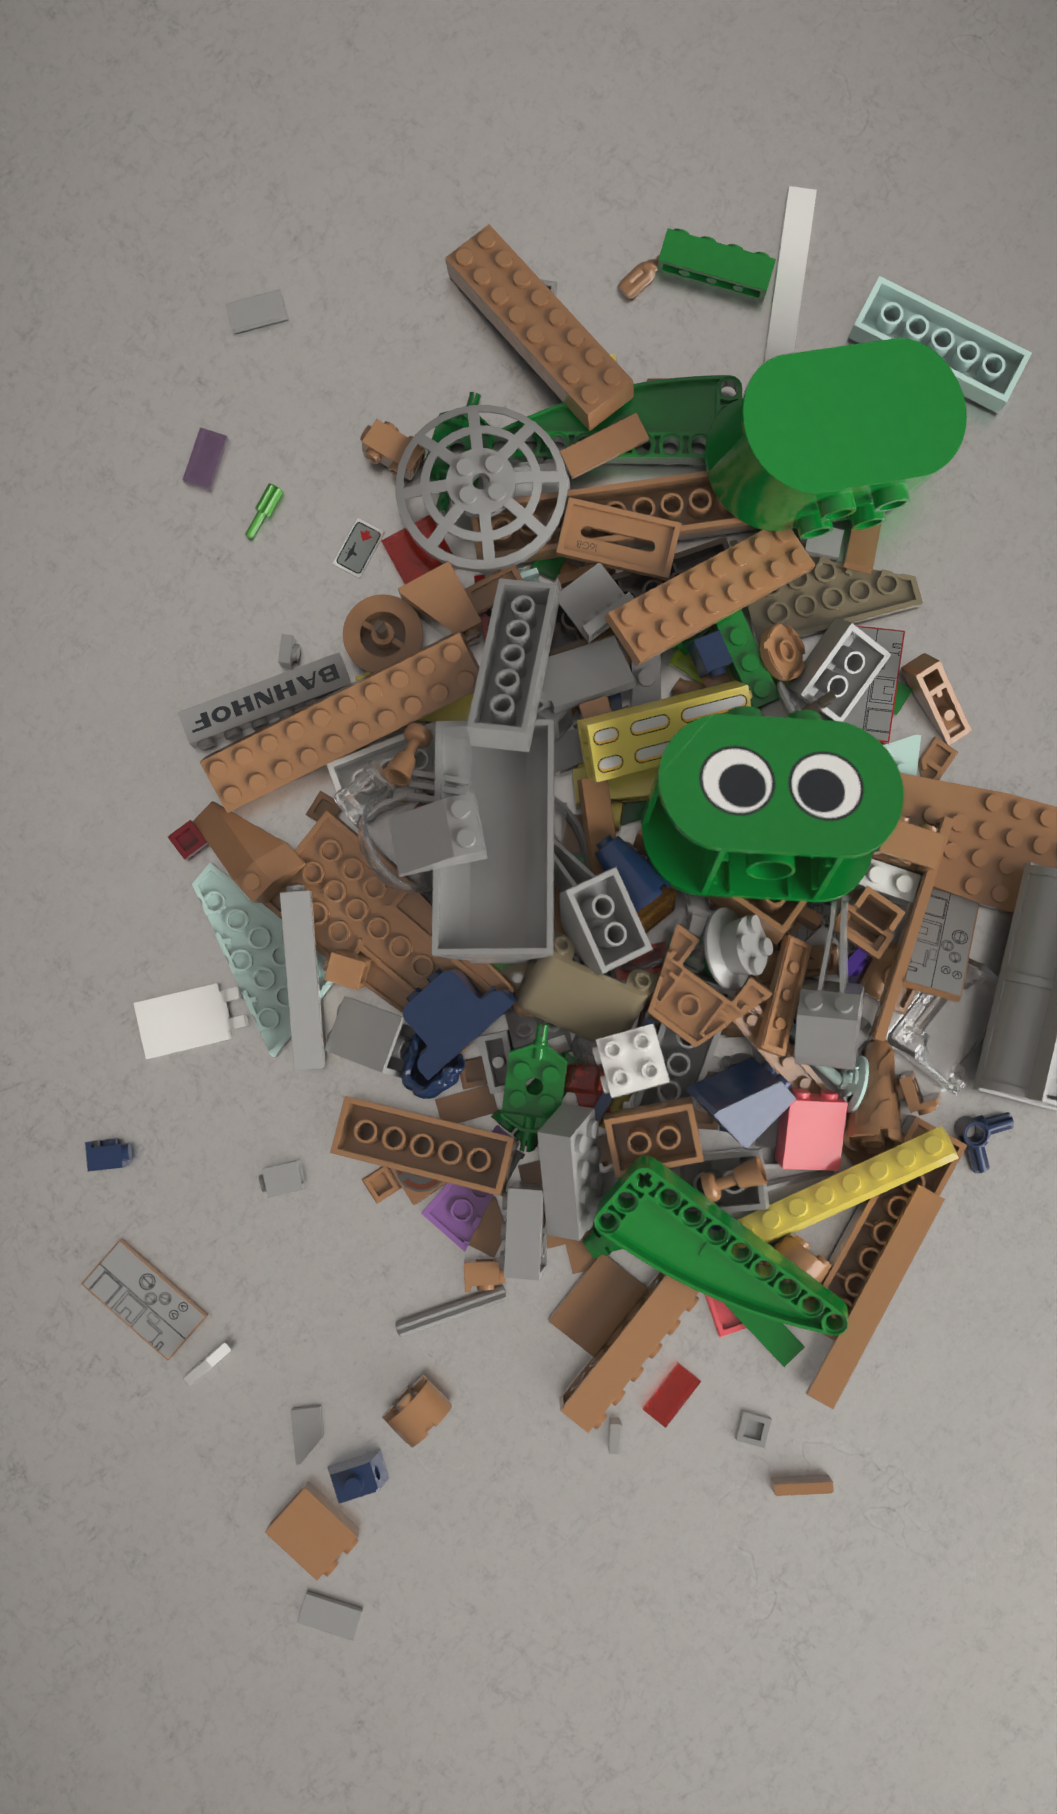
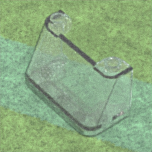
M969 958L960 1001L955 1002L920 992L909 1006L906 1014L901 1016L889 1032L888 1043L943 1088L957 1096L960 1090L966 1086L969 1077L968 1070L962 1064L986 1035L999 977L986 965Z

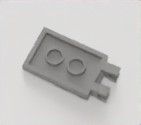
M615 636L548 657L538 712L551 707L554 713H558L603 696H610L635 688L636 680Z

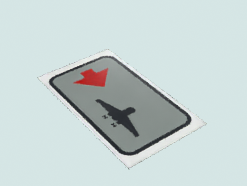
M357 517L333 565L360 578L385 531Z

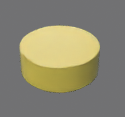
M613 801L611 806L615 830L620 831L624 802Z

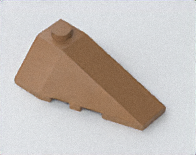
M211 801L193 820L234 882L253 903H268L306 864L286 841L271 835L261 827L253 825L232 811L227 813L223 806L214 801Z

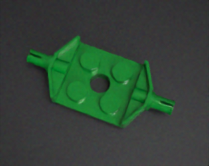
M470 392L466 406L478 405L481 395L478 393L475 395L474 392ZM468 414L456 416L437 425L432 440L439 443L452 432L469 427ZM480 416V425H481V426H484V425L490 426V425ZM482 434L483 448L488 449L489 434ZM470 435L457 439L446 447L450 451V447L453 444L461 443L466 448L465 452L471 450ZM437 457L431 469L429 482L446 479L450 465ZM479 478L475 479L473 482V485L476 488ZM447 491L439 493L436 508L439 512L441 510V513L447 512L450 500Z
M537 1023L536 1036L532 1043L514 1048L509 1052L500 1116L521 1131L522 1136L519 1150L523 1152L526 1140L528 1141L526 1152H532L533 1135L540 1130L562 1104L568 1058L548 1045L549 1024L544 1023L542 1035V1023ZM531 1078H537L543 1083V1089L538 1093H532L526 1087L527 1081Z

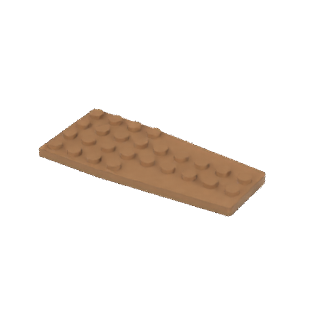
M900 773L904 789L901 816L910 819L909 824L918 827L920 824H927L935 827L937 820L944 816L954 819L933 888L971 900L985 907L1014 914L1025 863L1033 862L1042 866L1057 868L1056 806L1009 793Z
M326 810L295 849L296 853L306 864L268 903H262L282 919L280 893L286 892V886L305 885V891L312 890L316 950L324 957H327L328 954L331 955V952L342 949L371 958L372 961L365 986L401 1013H403L404 1007L409 1003L406 998L418 987L421 990L430 984L427 978L439 968L443 972L451 968L462 970L483 995L493 986L497 989L507 988L513 994L515 992L514 984L494 964H470L468 960L432 956L433 903L406 876L400 877L398 868L330 810ZM471 1044L468 1045L461 1053H464L471 1046Z

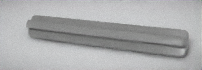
M503 1285L494 1287V1290L482 1291L399 1320L395 1324L397 1333L400 1337H404L507 1300Z

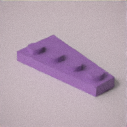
M498 1125L492 1131L493 1133L510 1136ZM447 1183L421 1214L465 1252L494 1194Z

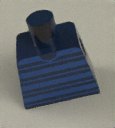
M381 1450L327 1467L338 1503H344L377 1492L389 1479Z

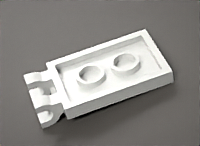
M215 983L133 1003L145 1058H155L232 1039L231 1030L250 1026L248 1015L233 1018L229 1016L227 1002L243 999L240 987L221 991L220 984Z

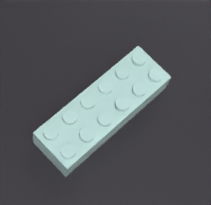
M881 276L877 279L848 338L858 343L905 338L928 346L949 365L960 384L964 397L996 413H999L1007 403L1032 354L1018 345Z

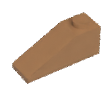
M923 653L901 667L909 687L913 690L912 693L946 744L950 745L972 731L940 660Z

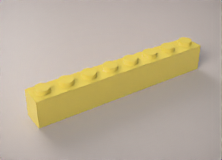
M940 1126L769 1205L768 1209L755 1211L737 1221L766 1243L772 1244L785 1235L794 1234L954 1161L959 1157L946 1130ZM744 1243L735 1244L737 1248H745L747 1246Z

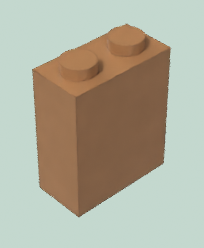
M309 1481L271 1521L265 1531L274 1542L316 1581L323 1574L326 1577L329 1576L339 1562L336 1559L341 1553L348 1554L359 1541L356 1538L359 1528Z

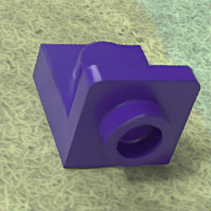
M859 947L852 949L848 954V983H856L868 962L865 959L868 954ZM840 966L838 967V975H839V976H840Z

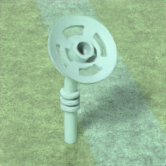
M793 1023L790 1038L795 1043L796 1025ZM864 1056L856 1057L855 1070L847 1069L846 1073L841 1072L840 1074L832 1067L815 1066L834 1085H837V1088L841 1090V1097L846 1102L847 1097L853 1094L852 1099L847 1104V1113L855 1111L864 1097L868 1083L869 1063L867 1058Z

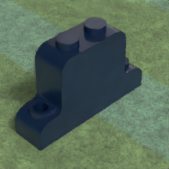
M439 968L427 978L430 982L423 990L418 987L406 998L409 1003L404 1007L403 1017L427 1045L418 1054L419 1059L417 1063L419 1071L427 1080H430L518 1001L509 989H497L493 986L483 995L462 970L451 968L443 972Z

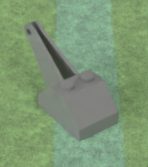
M554 838V881L560 890L561 925L566 936L574 944V952L596 975H599L652 950V946L617 868L615 867L594 875Z
M833 900L819 980L806 979L800 991L796 1022L795 1064L855 1070L865 985L848 983V901L842 902L840 982L826 981L837 920L838 901Z
M744 1148L703 1152L704 1162L674 1167V1173L706 1197L701 1183L702 1174L711 1172L718 1179L733 1174L734 1168L756 1156L762 1161L764 1169L782 1167L778 1163L764 1164L762 1148ZM834 1171L806 1172L770 1180L766 1185L745 1188L735 1185L721 1190V1198L713 1203L727 1213L768 1209L769 1190L818 1177L834 1175ZM696 1207L687 1208V1210L691 1213H696L700 1211Z

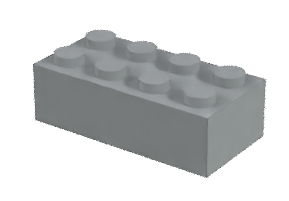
M561 1104L537 1132L547 1235L580 1241L587 1230L591 1229L594 1222L597 1205L603 1198L601 1193L603 1174L599 1169L601 1149L597 1144L599 1123L595 1120V1108Z

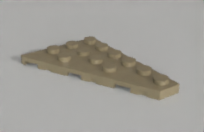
M737 540L729 541V546L732 547L740 542H737ZM811 557L816 565L811 571L746 606L755 641L760 649V639L764 630L778 623L783 624V626L792 627L800 637H805L827 631L836 617L854 624L919 607L923 604L916 576L899 575L887 570L879 571L874 569L869 574L843 568L844 562L842 561L835 562L828 558Z

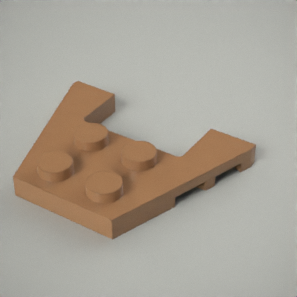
M678 923L648 1013L696 1048L726 1028L727 1025L748 1013L749 1010L770 998L773 993L750 977L733 1000L728 999L683 965V962L698 944L700 938Z

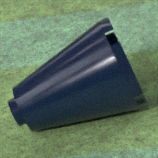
M608 835L596 844L599 850L595 852V855L603 872L615 867L617 868L636 913L663 893L661 891L663 884H666L668 888L671 886L656 872L646 858L621 837L616 836L613 839L611 835Z

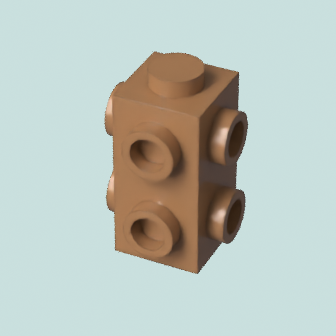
M376 419L372 427L368 425L361 435L362 452L369 461L375 464L382 463L388 467L390 473L396 476L399 462L413 436L406 437L399 432V429L394 424L388 421L383 423ZM418 444L412 451L406 466L404 477L410 481L425 459V449Z

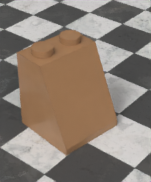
M449 561L398 588L400 598L414 608L420 619L444 637L461 629L469 646L481 639L480 635L483 634L482 621Z

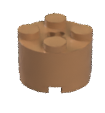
M792 1235L782 1237L773 1248L819 1283H822L832 1265L822 1256H814L808 1251L809 1244L797 1235L795 1237ZM762 1261V1262H761L762 1265H764V1266H767V1265L770 1264V1262H768V1261ZM787 1278L781 1280L784 1283L793 1282V1280Z
M422 1375L411 1388L408 1386L396 1398L399 1402L397 1406L392 1405L383 1414L382 1418L410 1447H414L429 1435L427 1432L433 1426L437 1427L448 1414L452 1405L425 1375Z

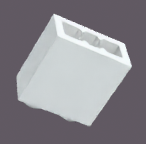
M654 1024L596 1039L597 1047L592 1048L597 1065H603L605 1075L601 1076L600 1079L604 1093H610L611 1098L670 1083Z

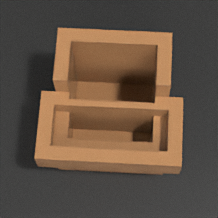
M868 885L858 889L848 902L847 940L873 959L879 960L895 937L890 932L895 930L906 912ZM841 909L837 914L835 932L839 935Z

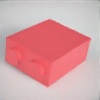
M793 1089L791 1093L795 1096L796 1100L779 1116L775 1161L782 1169L840 1171L848 1103L836 1091L821 1090V1093L817 1094L810 1093V1091L805 1089Z

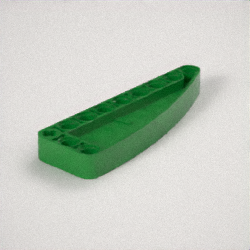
M732 375L677 377L633 384L634 397L591 431L583 425L564 402L527 417L548 433L553 442H562L565 448L637 413L649 437V441L646 444L649 445L650 450L646 453H639L634 448L604 464H706L705 452L702 454L695 453L692 445L702 443L706 446L708 432L715 418L726 406L742 399V383L737 377ZM731 387L735 390L736 395L726 397L722 394L721 389ZM518 420L501 429L515 435L525 424ZM536 432L524 442L531 441L537 445L533 454L538 463H543L544 460L553 458L550 449ZM490 435L488 448L494 450V445L497 442L504 441L507 443L508 441L501 437ZM671 442L676 444L679 450L670 454L664 450L663 446ZM519 449L508 458L510 463L528 462Z
M644 1155L637 1158L597 1205L594 1225L602 1235L649 1266L696 1291L749 1313L822 1334L837 1336L843 1334L848 1328V1309L846 1303L651 1156ZM672 1189L676 1193L673 1195H667L663 1192V1190ZM629 1192L634 1197L625 1198L621 1195V1193ZM696 1207L700 1211L696 1213H691L687 1210V1208ZM610 1213L615 1218L607 1219L602 1214ZM712 1225H720L723 1229L717 1231L710 1227ZM744 1243L747 1246L745 1248H737L734 1244ZM768 1261L770 1262V1264L767 1266H761L758 1264V1262ZM787 1278L793 1280V1282L784 1283L781 1280ZM812 1296L817 1299L814 1301H808L805 1298ZM832 1314H837L840 1317L834 1319L828 1316Z

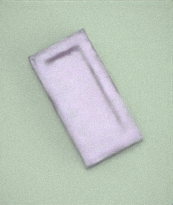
M200 427L182 479L184 483L211 491L228 441L227 435Z

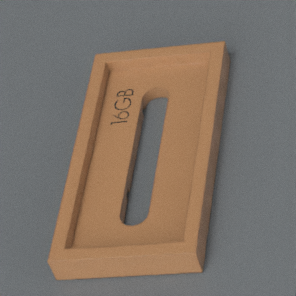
M569 497L556 555L591 564L601 563L604 567L668 581L682 523ZM590 527L595 530L625 537L638 538V540L653 543L655 549L647 552L586 538L581 535V530Z

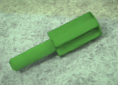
M268 483L255 507L258 512L245 533L246 537L253 538L264 517L271 515L283 493L278 486Z

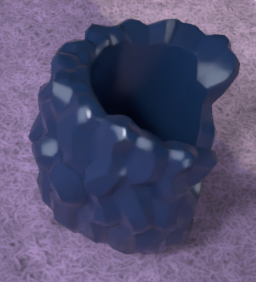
M415 1033L412 1035V1040L409 1041L408 1049L403 1056L402 1083L415 1096L423 1099H432L458 1082L459 1075L465 1068V1060L462 1054H458L430 1080H427L419 1071L417 1065L418 1054L427 1045Z

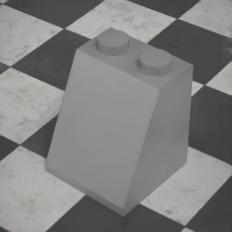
M344 996L342 1003L338 1006L334 1026L328 1033L327 1045L324 1051L381 1073L401 1078L404 1066L403 1056L408 1049L409 1041L412 1040V1035L416 1032L405 1021L404 1017Z

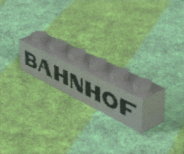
M338 652L178 712L189 744L194 749L198 747L199 750H204L214 746L215 741L225 737L226 740L241 736V731L251 727L253 730L261 729L269 725V720L277 717L281 719L351 684V680L342 656Z

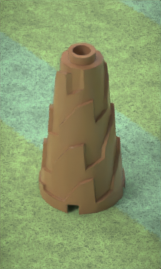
M886 1039L884 1042L871 1040L866 1045V1049L863 1050L862 1056L866 1057L869 1063L868 1083L859 1107L852 1113H849L844 1131V1145L856 1152H859L861 1145L867 1147L866 1154L879 1155L904 1142L901 1129L900 1101H898L896 1087L898 1084L895 1074V1051L892 1050V1045L888 1044Z

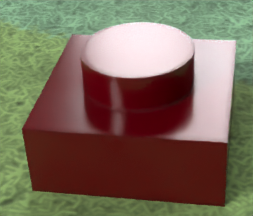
M189 820L168 836V839L184 860H188L208 845L192 820Z

